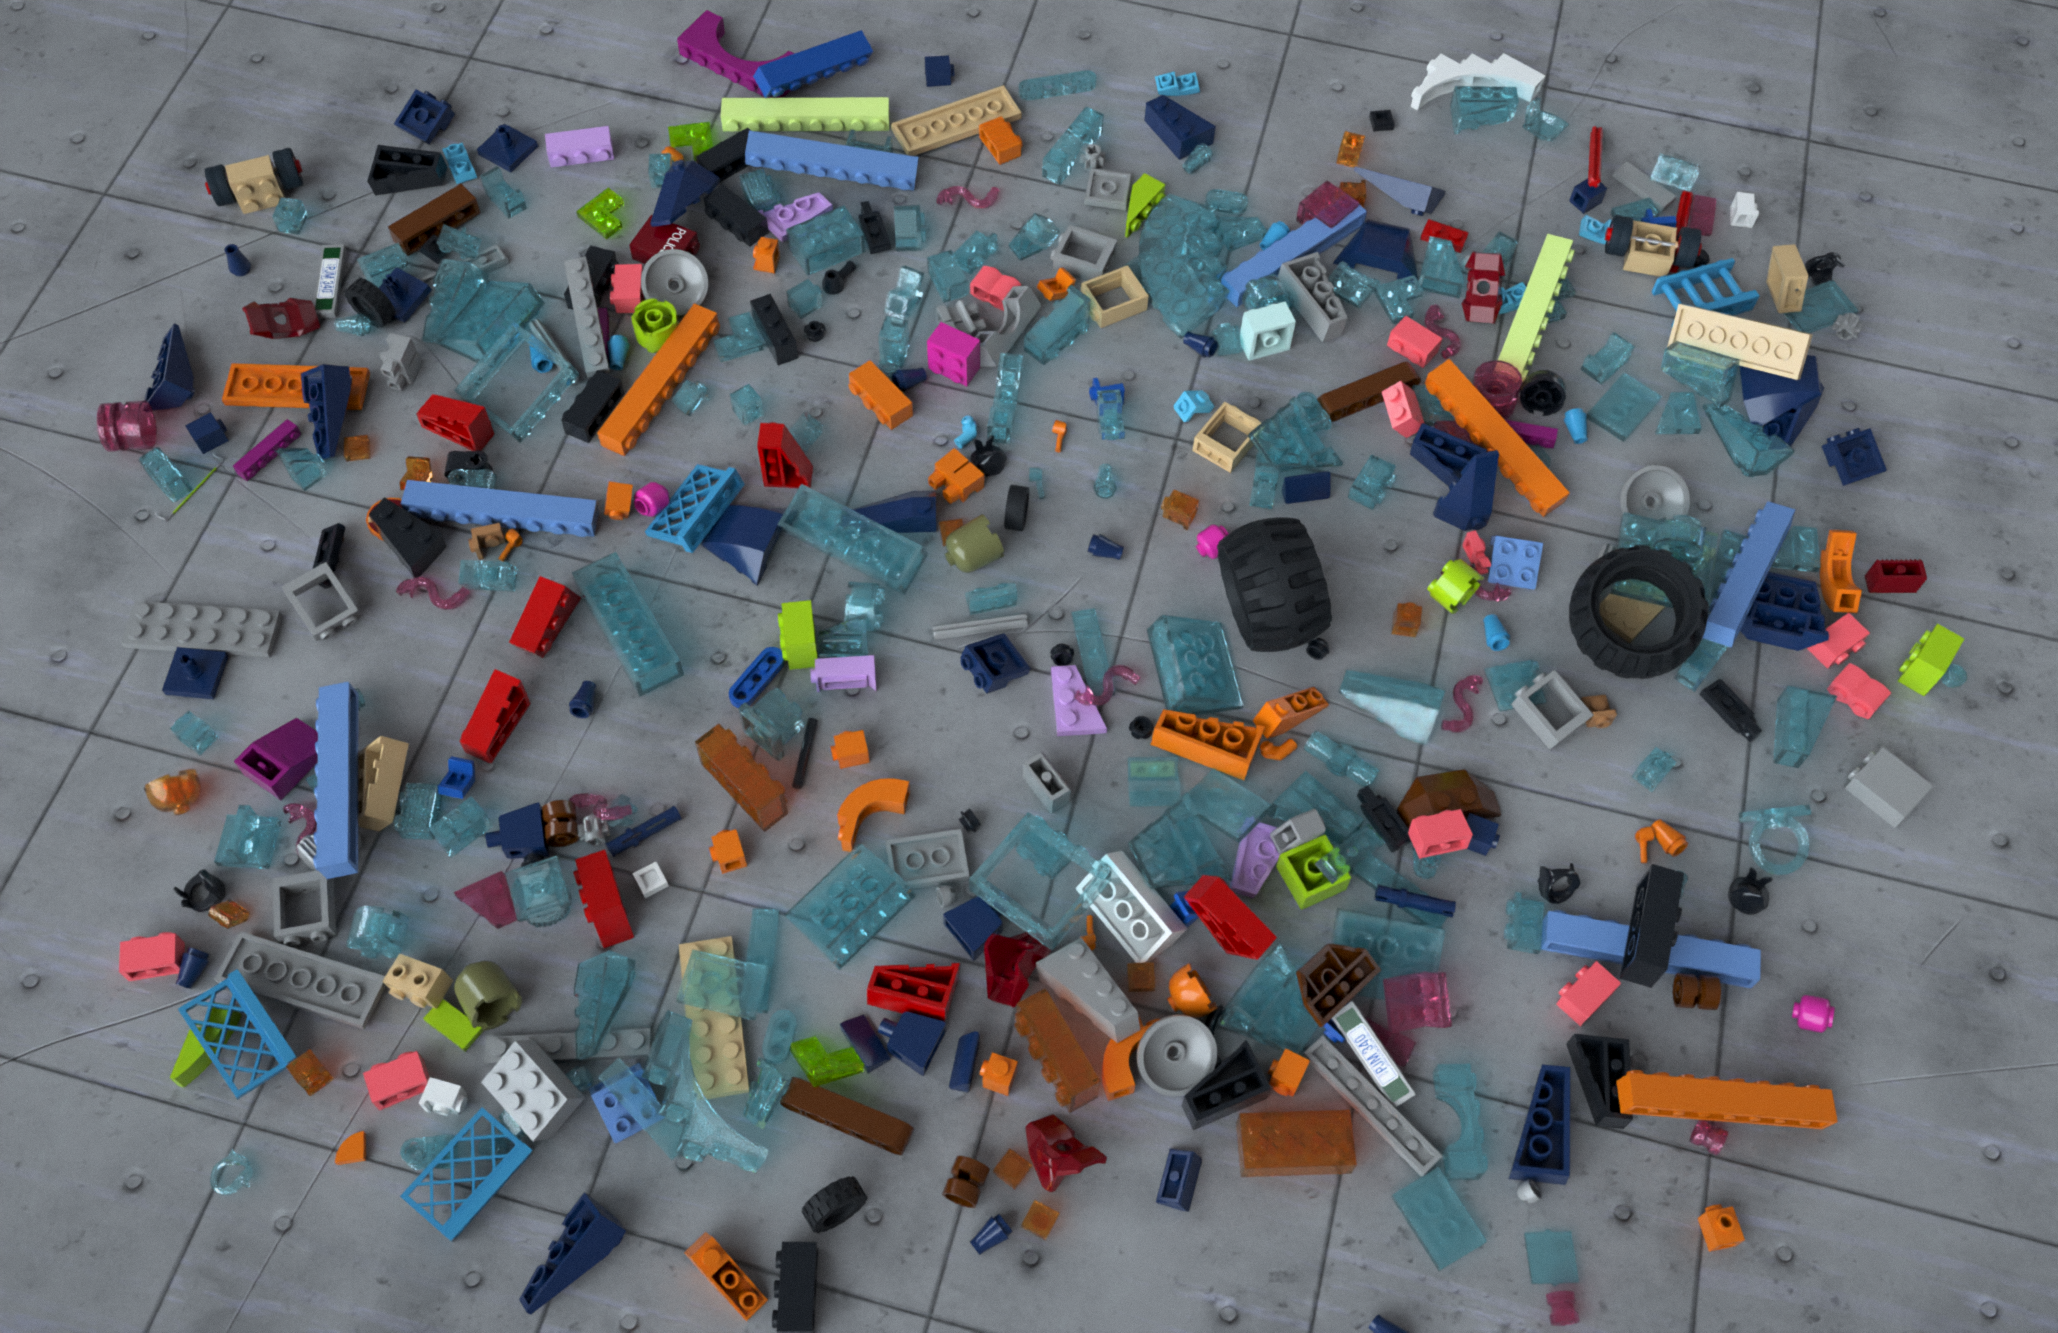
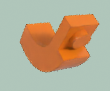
M1829 530L1826 550L1821 551L1820 584L1822 595L1826 605L1833 612H1858L1862 590L1853 582L1851 573V561L1857 535L1854 531Z
M894 778L877 779L859 786L847 796L837 814L840 826L838 840L841 841L842 851L853 852L859 827L869 815L881 811L905 814L910 795L909 781Z
M1138 1017L1140 1031L1119 1043L1110 1039L1102 1064V1084L1108 1101L1134 1093L1135 1082L1130 1071L1129 1058L1138 1049L1140 1040L1146 1030L1160 1019L1151 1020L1146 1023V1026H1143L1140 1017Z

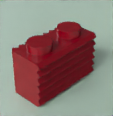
M1877 559L1865 574V580L1869 593H1917V590L1927 580V574L1921 559L1918 561L1916 559L1914 561L1911 559L1909 561L1907 559L1904 561L1902 559L1900 561L1897 559L1895 561L1892 559L1890 561L1888 559H1882L1881 561Z

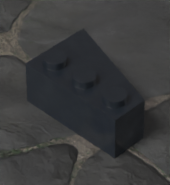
M378 145L367 182L375 196L443 185L448 167L441 152Z
M385 497L369 513L373 527L388 547L396 554L399 561L411 573L415 581L418 580L446 548L443 534Z
M1574 1034L1566 1045L1595 1125L1624 1129L1633 1120V1114H1621L1616 1081L1627 1075L1626 1072L1631 1071L1629 1039Z
M1247 1040L1184 1096L1181 1106L1193 1130L1268 1098L1271 1087Z

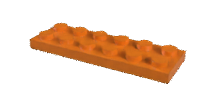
M232 363L222 402L226 406L310 408L309 403H304L301 373L318 366ZM349 367L352 384L346 409L362 410L370 371L368 368Z

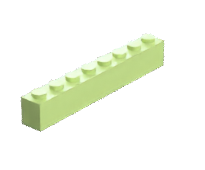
M889 97L722 98L721 102L723 131H742L746 128H749L751 131H889Z
M1547 234L1496 363L1492 384L1518 391L1520 383H1523L1525 378H1527L1529 370H1526L1527 365L1532 366L1536 354L1533 352L1534 347L1539 348L1542 335L1539 334L1541 330H1546L1549 318L1546 317L1547 313L1552 314L1556 302L1553 298L1554 296H1559L1562 284L1559 282L1561 279L1565 280L1569 268L1566 264L1567 262L1571 263L1575 253V250L1572 249L1573 240Z

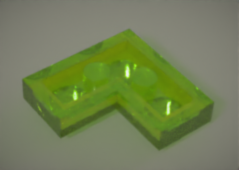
M710 122L668 127L670 145L674 148L692 145L694 161H696L697 155L713 147Z
M607 188L576 211L577 217L607 240L623 228L622 222L613 216L612 213L623 206L624 201L622 197L610 188Z
M816 1036L791 1043L790 1052L813 1087L863 1073L864 1063L853 1047L827 1054Z

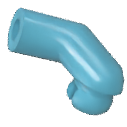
M965 416L961 420L963 433L954 439L958 448H963L977 436V424L971 416Z

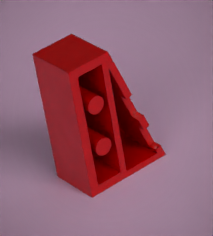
M432 394L416 413L422 428L471 451H482L495 434L484 406Z
M775 422L760 423L757 449L764 487L810 489L813 465L784 424Z
M539 576L509 643L521 650L544 658L581 600V597L568 587Z
M494 669L466 729L461 734L459 742L465 753L492 764L531 704L520 679Z
M604 849L575 859L578 870L573 871L577 885H582L583 887L578 892L583 905H588V907L583 908L588 924L594 923L603 948L634 938L606 850Z
M1203 875L1184 896L1226 954L1258 960L1277 938L1219 876Z
M951 963V966L926 964V967H909V965L875 966L867 987V1005L902 1014L907 1011L945 1022L959 980L960 963Z

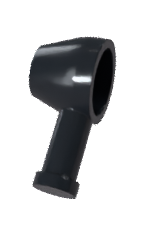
M848 260L839 272L833 269L826 271L822 280L824 292L830 295L840 293L844 289L843 279L856 269L855 263Z

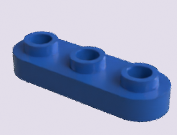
M765 648L729 689V699L734 707L740 709L749 707L783 668L785 661L779 648ZM772 660L776 661L774 664H769ZM756 678H761L758 682L753 681ZM740 696H746L745 699H738Z

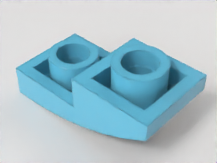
M1175 71L1155 76L1158 94L1181 96L1200 92L1196 72L1178 77L1175 76Z
M463 143L451 144L442 149L456 184L477 178Z
M1586 215L1581 220L1579 236L1606 244V240H1604L1607 227H1610L1612 220L1609 219L1603 224Z
M1523 282L1507 290L1501 287L1503 303L1498 314L1511 312L1519 308L1526 290Z

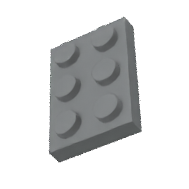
M961 829L885 840L893 892L970 880Z

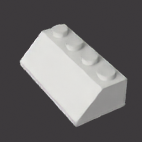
M1123 851L1106 854L1075 888L1139 967H1143L1172 946L1188 929Z

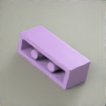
M609 126L545 134L546 150L551 168L614 160Z

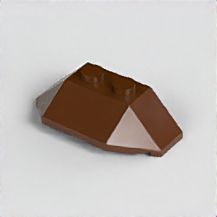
M1466 769L1416 777L1397 808L1398 815L1408 829L1412 820L1416 817L1435 815L1445 810L1454 811L1461 809L1465 819H1467L1469 813L1484 819L1501 816L1494 791Z
M1328 943L1296 972L1303 1004L1321 1028L1364 988L1381 969L1366 948H1353Z

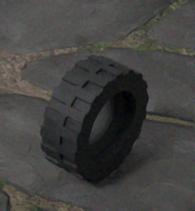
M357 279L344 292L353 310L372 326L382 328L395 316L396 311L391 301L384 292L372 282L367 281V279Z
M847 1176L819 1190L805 1203L801 1212L814 1233L825 1232L842 1224L858 1212L866 1203L867 1195L854 1176Z

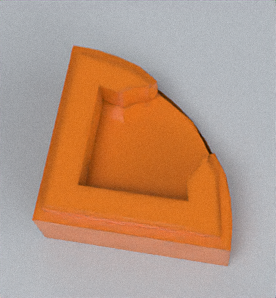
M364 1131L349 1136L341 1144L335 1157L337 1165L366 1161V1133Z

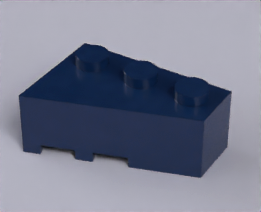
M1165 95L1146 102L1144 121L1179 160L1213 144L1215 125Z
M1422 423L1413 440L1410 455L1449 487L1452 482L1457 483L1462 477L1460 472L1474 455L1485 453L1487 450Z

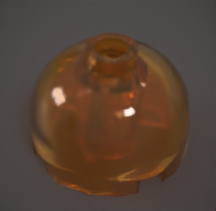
M195 769L178 771L179 775L170 777L168 774L146 784L144 790L150 804L158 811L165 813L174 812V815H181L190 811L189 806L198 800L201 793L200 781Z

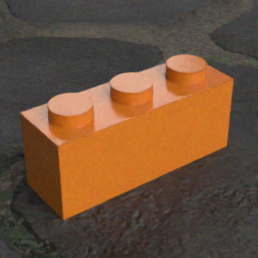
M871 360L849 373L850 384L848 386L853 395H858L862 399L865 407L868 410H872L882 424H886L892 430L913 416L912 402Z

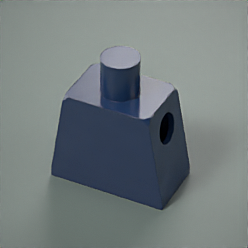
M539 802L500 815L498 818L500 830L485 833L487 847L502 846L505 856L509 859L524 858L531 853L549 857V848L545 842L542 807Z
M977 896L943 914V924L971 959L975 961L984 952V945L989 936L992 934L1000 935L1003 932V922L1000 917L1008 912L1009 909L1001 898L988 905L981 896Z
M907 1011L903 1012L898 1023L884 1018L878 1029V1033L890 1038L887 1043L888 1052L922 1076L925 1075L947 1032L946 1022Z

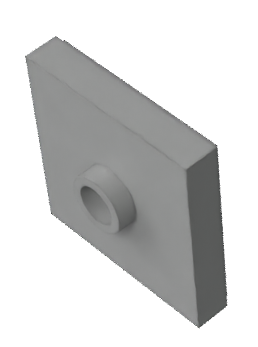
M1090 168L1084 205L1126 210L1132 174Z

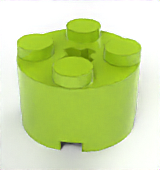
M652 298L640 302L635 307L631 320L637 342L646 348L648 352L656 353L679 323L676 310L670 302L666 300L661 302Z
M1462 559L1449 560L1442 569L1443 575L1439 580L1434 579L1427 588L1430 592V597L1452 614L1459 611L1456 608L1459 603L1465 605L1481 585L1477 581L1484 579L1480 573Z

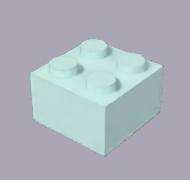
M1286 302L1274 303L1266 307L1244 312L1239 342L1249 361L1290 350L1296 321Z

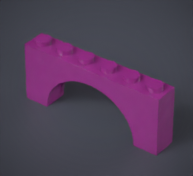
M708 10L677 38L680 55L763 97L764 95L753 77L758 67L795 54L787 51L778 58L759 62L739 59L729 54L719 44L722 36L725 34L723 18ZM791 90L784 91L778 97L770 96L767 98H784Z

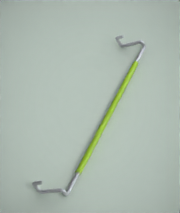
M212 453L214 457L222 459V461L202 480V482L184 499V501L173 511V513L167 519L158 516V513L154 514L157 517L167 521L212 475V473L224 461L223 458L215 456V453Z

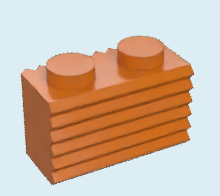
M1002 116L979 125V138L999 165L1021 156L1022 140L1019 135L1014 134L1011 124L1008 121L1006 122Z

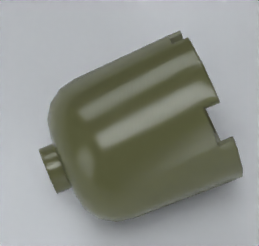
M983 514L951 532L946 539V549L948 552L944 555L950 566L955 564L964 573L974 572L1004 557L1002 543L997 533L991 534L987 525L990 522Z
M480 961L471 963L456 978L454 985L456 997L473 1028L479 1026L482 1027L483 1031L497 1028L508 1021L507 1015L514 1009L517 1012L521 1007V995L503 969L495 962Z

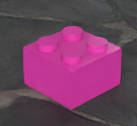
M940 322L927 340L928 369L951 379L955 383L968 386L980 369V340Z

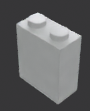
M1882 747L1877 754L1873 751L1868 754L1862 761L1865 764L1863 769L1858 766L1847 777L1851 782L1845 787L1846 790L1895 828L1933 788V785L1886 748Z

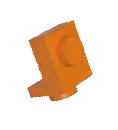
M1059 268L1055 278L1040 280L1037 288L1050 301L1068 298L1076 279L1065 268Z

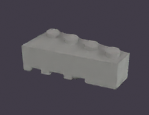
M1316 252L1282 263L1276 283L1320 340L1326 342L1341 336L1348 318L1339 298L1333 292L1334 286L1332 282H1329L1326 277L1327 271L1324 265L1321 266L1319 253Z
M1082 938L1036 962L1039 981L1045 986L1051 987L1061 999H1066L1071 1003L1074 1009L1081 1015L1084 1014L1091 1019L1096 1027L1116 1043L1140 1031L1137 1010Z

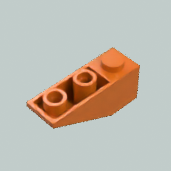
M1311 687L1267 701L1252 721L1255 725L1265 726L1263 735L1266 739L1284 734L1322 711L1329 704L1315 687Z
M705 1232L684 1252L745 1321L768 1301L713 1236Z

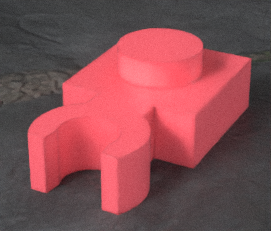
M1476 530L1467 532L1462 546L1471 564L1475 563L1476 571L1481 575L1489 572L1487 567H1491V562L1484 554L1486 549L1485 543L1482 538H1479Z

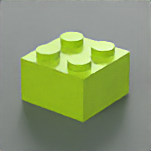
M811 600L781 603L782 613H778V624L780 628V646L784 661H788L789 670L815 667V659H818Z
M1938 623L1931 631L1926 629L1919 641H1916L1908 653L1910 654L1909 658H1906L1900 666L1899 671L1902 674L1898 682L1925 696L1945 674L1965 638Z
M1322 835L1280 854L1276 865L1277 870L1301 910L1345 891L1351 880V876L1326 835Z

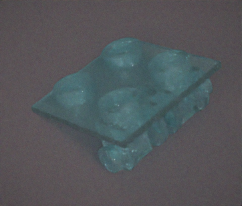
M1530 659L1528 661L1484 668L1500 712L1514 709L1511 703L1517 698L1515 693L1525 685L1529 688L1534 685L1533 680L1537 677L1535 671L1539 670L1537 661ZM1542 688L1529 697L1534 705L1547 702Z

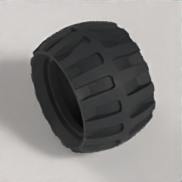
M1276 517L1256 520L1237 528L1218 542V561L1226 595L1239 632L1246 646L1251 651L1278 652L1293 649L1315 639L1331 626V602L1326 579L1324 578L1322 566L1312 539L1299 519Z
M1635 545L1631 548L1622 547L1610 551L1595 560L1578 579L1569 604L1571 632L1583 655H1587L1599 669L1608 670L1615 673V676L1626 679L1653 678L1668 673L1683 664L1699 646L1705 633L1708 619V602L1705 600L1704 586L1701 580L1695 578L1692 574V567L1684 560L1680 562L1672 557V552L1662 548L1660 550H1653L1648 545ZM1636 579L1650 582L1662 590L1673 604L1676 618L1673 636L1668 641L1652 647L1632 646L1618 640L1606 628L1600 615V595L1602 591L1617 581Z

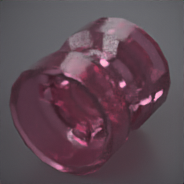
M1699 1120L1691 1133L1689 1142L1696 1146L1702 1145L1706 1147L1709 1153L1717 1156L1726 1142L1728 1131L1720 1127L1715 1128L1711 1126L1707 1120Z
M1556 1291L1546 1294L1547 1304L1552 1307L1551 1314L1549 1315L1552 1326H1568L1580 1322L1579 1313L1573 1307L1576 1302L1574 1291Z

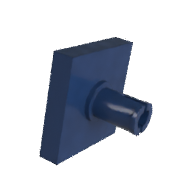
M504 123L498 126L495 132L477 148L479 156L511 173L538 148V144L533 138Z
M396 267L391 274L385 276L387 279H383L379 289L384 292L396 311L394 317L405 323L432 289L428 284Z
M177 647L162 688L163 693L172 696L214 700L229 656L226 652Z

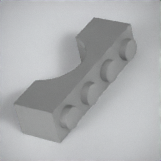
M1013 286L1003 299L1004 320L998 332L979 331L975 338L980 340L981 367H995L999 365L1006 353L1014 346L1018 337L1025 331L1029 322L1035 318L1036 313L1041 308V304L1030 286Z

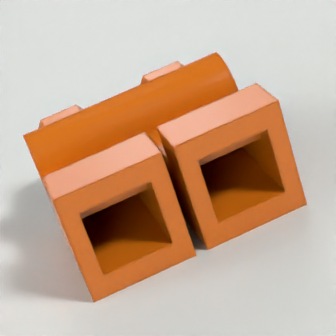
M953 448L935 463V471L928 477V484L934 490H937L942 485L947 487L943 490V497L948 503L951 504L958 499L964 502L973 491L978 493L984 488V474L956 448Z

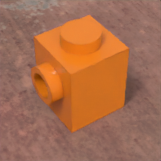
M609 481L604 515L614 520L628 518L633 485Z
M863 730L855 732L844 731L834 736L835 745L830 746L833 761L838 760L840 769L869 763L868 748Z
M736 829L723 830L715 836H711L714 846L709 847L713 862H719L722 874L747 867Z
M1285 1048L1280 1060L1274 1059L1267 1074L1272 1076L1269 1085L1273 1087L1275 1092L1283 1096L1290 1095L1293 1097L1310 1060Z
M992 1052L990 1059L983 1061L979 1075L983 1076V1088L1009 1096L1017 1074L1018 1061Z
M1721 1204L1706 1207V1212L1697 1218L1709 1252L1736 1247L1745 1241L1733 1206L1723 1208Z

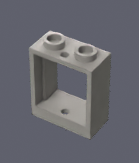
M1068 225L1065 233L1062 232L1060 234L1059 245L1057 248H1053L1050 259L1053 260V270L1058 271L1059 268H1065L1072 276L1088 281L1108 272L1116 256L1117 239ZM1069 243L1102 252L1096 264L1064 254Z
M326 562L282 586L284 593L316 641L320 638L322 640L330 638L335 634L334 630L341 626L348 627L357 621V617L360 616L358 609ZM329 579L348 609L315 627L296 597Z
M1555 669L1548 675L1543 672L1533 680L1534 685L1529 688L1527 685L1522 687L1515 693L1517 698L1511 703L1549 750L1594 716ZM1546 684L1574 715L1572 720L1557 731L1529 699L1530 696Z
M317 870L272 878L274 937L280 944L296 947L304 942H323L328 938L336 937L334 878L326 879ZM320 891L322 922L286 928L285 897Z

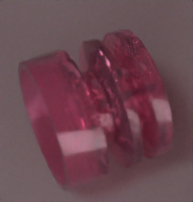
M1497 360L1482 363L1475 371L1472 384L1501 417L1507 419L1515 410L1522 385V376L1516 367L1504 361Z
M146 400L129 401L125 405L121 402L113 404L102 403L99 406L97 430L105 450L115 452L118 450L126 451L129 447L133 450L152 449L154 447L157 436L156 420L153 410Z

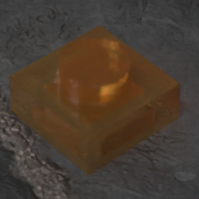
M368 435L344 437V458L346 462L370 459V439Z
M962 519L939 522L943 546H946L948 535L963 526Z
M229 899L211 906L208 916L217 921L221 926L229 929L246 922L250 912Z
M1154 962L1127 963L1128 992L1155 991Z
M1009 1148L993 1169V1174L1015 1190L1031 1170L1032 1164Z
M1034 1200L1021 1227L1046 1241L1060 1213Z

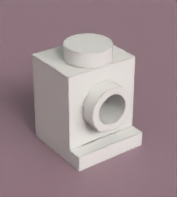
M1737 192L1730 206V225L1752 228L1759 215L1754 194Z
M430 1077L419 1105L429 1113L434 1111L448 1116L450 1112L459 1115V1113L464 1111L468 1098L467 1093L461 1086Z

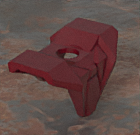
M1473 251L1465 265V268L1468 270V290L1466 291V298L1461 303L1465 319L1468 322L1495 324L1503 303L1501 284L1502 278L1505 276L1502 255L1501 253ZM1480 281L1489 283L1490 290L1488 293L1482 294L1478 291L1477 288Z
M289 298L285 302H279V304L267 303L260 305L253 301L242 308L246 314L251 335L268 339L300 337L320 328L314 305L310 300ZM283 314L286 317V323L279 324L274 318Z
M1032 930L1012 937L997 934L989 936L984 945L988 999L1015 1008L1029 987L1028 978L1035 969L1036 962L1050 954L1057 943V939L1054 936L1047 937L1037 934Z
M1054 1114L1032 1121L1025 1126L1029 1155L1042 1187L1049 1192L1056 1191L1065 1175L1078 1174L1084 1168L1091 1165L1106 1163L1107 1157L1094 1146H1085L1074 1137L1075 1131ZM1064 1145L1066 1151L1059 1150L1057 1147Z

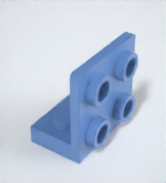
M1491 536L1490 546H1493L1487 581L1494 584L1534 590L1537 583L1543 543Z
M640 1063L589 1088L592 1099L614 1143H618L665 1118V1114Z

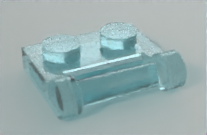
M1344 261L1327 278L1334 286L1333 292L1335 296L1359 309L1372 293L1376 292L1380 285L1379 280L1363 275L1349 267V264Z

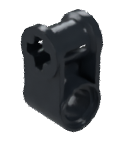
M451 451L447 455L444 476L454 482L485 481L492 476L493 468L487 463L488 457L483 451Z

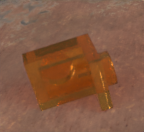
M413 456L406 458L407 471L399 482L400 490H405L407 480L431 482L433 478L429 458Z

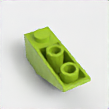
M1146 173L1132 185L1125 237L1127 238L1140 228L1141 223L1145 219L1150 218L1153 210L1157 206H1161L1166 198L1164 194L1166 184Z

